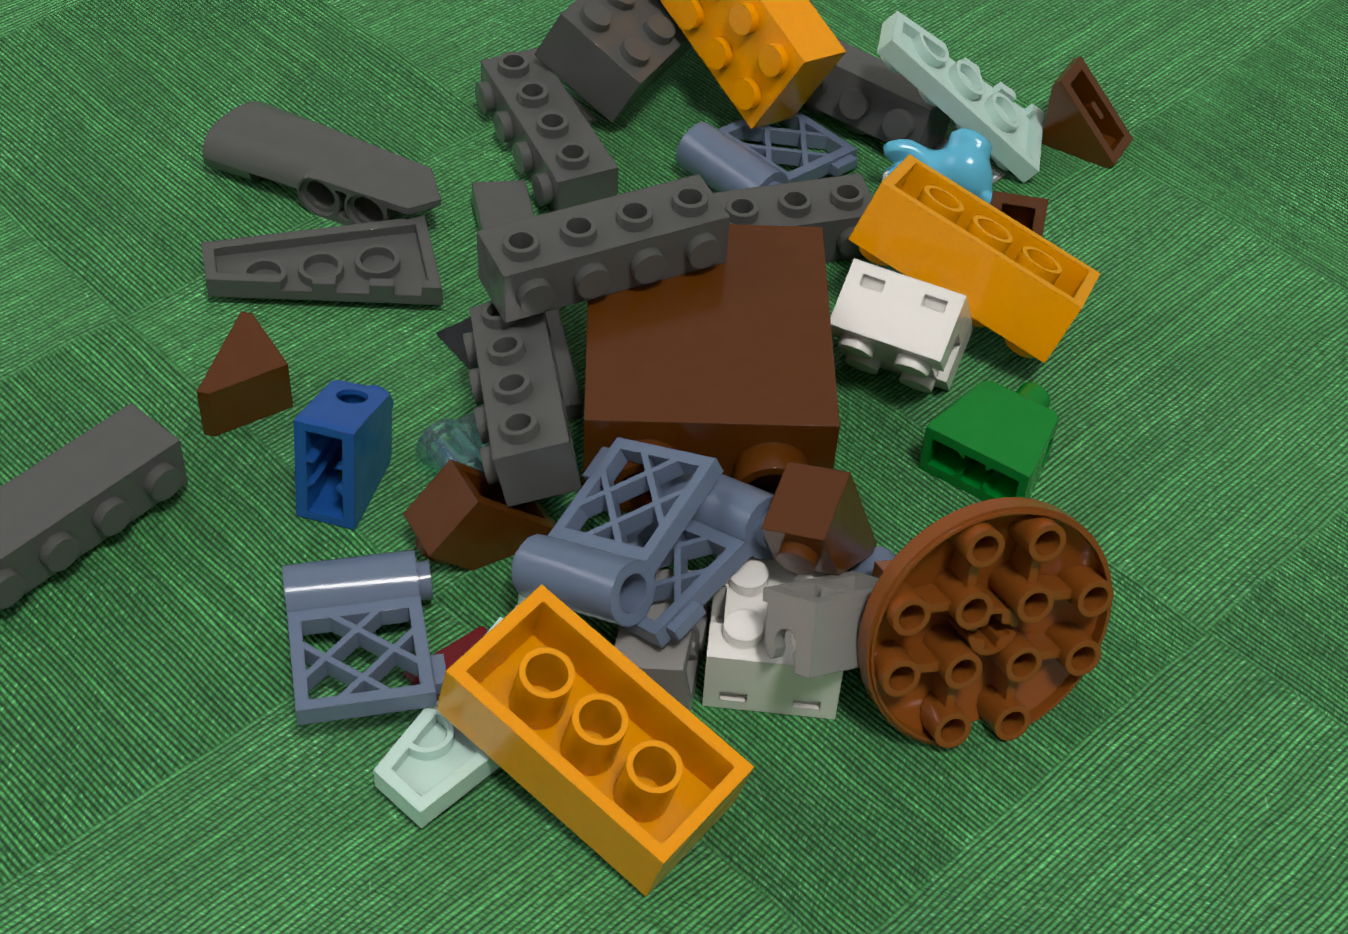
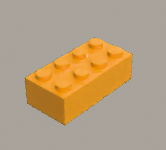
M660 0L751 129L793 118L846 53V50L809 0Z
M910 154L881 182L848 240L859 246V251L865 258L877 265H889L906 276L967 295L973 326L988 327L1005 338L1006 345L1018 355L1025 358L1035 357L1043 363L1047 361L1081 311L1101 274Z
M542 584L445 671L436 710L646 897L735 803L754 769L751 763Z

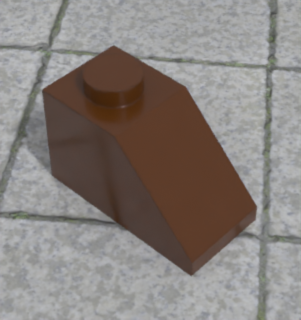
M452 459L445 464L403 513L417 536L415 544L418 550L426 558L439 565H443L446 562L472 571L515 555L520 545L528 537L535 534L548 535L555 526V522L540 500L507 507L500 482L489 485L484 471Z
M794 462L787 463L761 527L776 563L797 574L809 575L817 571L839 576L872 555L877 542L851 472Z

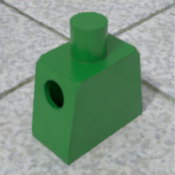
M993 381L980 382L926 426L918 468L983 501L1003 497L1030 498L1049 458L1059 422L1057 413L1048 408L1050 406L1049 394L1042 386L1033 382L1023 383L1016 392Z

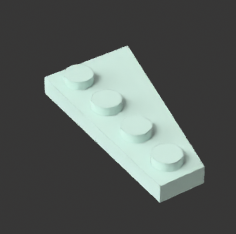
M896 11L882 23L877 53L890 71L902 74L918 89L924 101L933 107L938 106L954 121L957 129L970 128L981 133L990 141L992 145L991 157L998 167L1005 171H1011L1023 183L1039 172L1044 111L1034 104L1024 109L1013 102L1016 99L1015 91L1002 82H999L994 87L984 82L980 74V67L966 57L957 62L949 58V51L944 42L899 11Z
M518 594V604L516 607L526 599ZM499 617V619L494 623V625L489 629V631L493 629L504 618ZM437 707L424 708L373 770L375 787L421 829L500 767L436 710Z

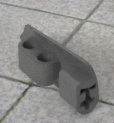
M250 101L229 111L210 128L204 140L203 160L208 167L252 182H260L266 178L296 188L299 199L309 211L344 225L393 220L399 212L410 215L441 206V198L432 168L264 102Z

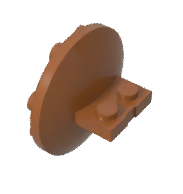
M1003 497L974 503L940 518L909 541L893 560L874 561L872 576L879 578L867 601L861 619L857 646L860 675L865 689L876 707L894 727L912 739L943 748H953L966 740L970 734L972 722L983 719L1000 739L1005 741L1014 740L1025 733L1030 723H1034L1058 705L1072 691L1081 678L1091 672L1100 661V646L1106 634L1114 597L1108 562L1102 548L1093 535L1071 515L1050 503L1022 497Z

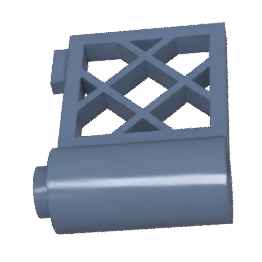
M798 111L793 118L780 121L791 129L770 127L779 122L751 129L744 118L719 129L706 122L697 123L682 137L676 151V162L680 168L692 176L700 174L707 186L714 191L723 192L819 179L829 173L836 177L856 168L858 148ZM740 139L762 142V145L743 143ZM771 143L798 146V150L772 147ZM807 148L823 149L829 153L807 151ZM777 164L799 166V168L787 172Z
M617 437L610 448L602 447L585 470L582 476L586 482L548 535L535 534L528 537L516 551L511 565L512 582L516 591L527 598L542 584L576 613L620 626L631 627L640 623L648 614L654 600L656 590L654 574L724 470L717 459L713 457ZM628 461L644 465V472L616 485L614 484L615 479ZM684 474L693 475L684 488L663 497L662 484ZM650 490L653 502L623 516L621 515L619 504ZM608 509L609 522L587 532L580 531L588 518ZM658 521L659 526L644 548L628 544L626 535Z
M684 474L662 484L663 497L684 488L693 475ZM721 474L659 567L662 568L674 564V576L655 581L656 590L653 602L674 597V602L655 621L645 616L640 623L631 627L617 626L661 648L672 638L680 641L706 614L703 606L751 556L761 560L773 556L761 527L774 494ZM658 521L626 535L628 544L644 548L659 526ZM713 553L719 555L708 567L688 572V560Z
M414 549L282 565L298 725L437 707L436 694L441 692L446 666L444 654L430 655L421 601L433 599L429 561L416 562ZM410 622L411 629L394 644L373 634L382 625ZM333 632L342 637L326 653L305 643L303 638L304 635ZM359 646L379 656L363 673L342 662ZM413 649L415 651V655L410 653ZM306 663L311 665L308 669H306ZM395 666L419 677L418 685L390 688L379 681ZM327 675L348 685L339 695L309 699V691Z

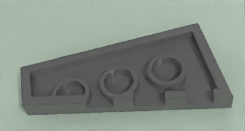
M425 216L201 242L208 296L443 305L442 285Z

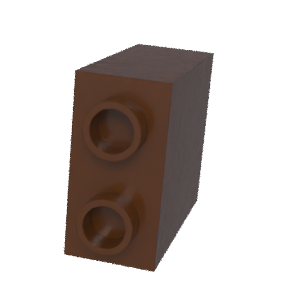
M729 224L726 263L588 300L583 473L602 447L610 448L617 437L716 458L724 470L722 474L774 495L788 462L834 469L840 422L822 227ZM628 461L615 479L614 484L616 485L644 472V465ZM650 490L619 504L620 510L629 513L653 502Z

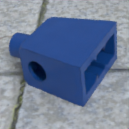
M334 380L294 419L296 516L352 530L356 529L389 467L392 456V409L394 403L391 395L384 388L377 385L364 386L343 380ZM338 470H342V477L339 476Z

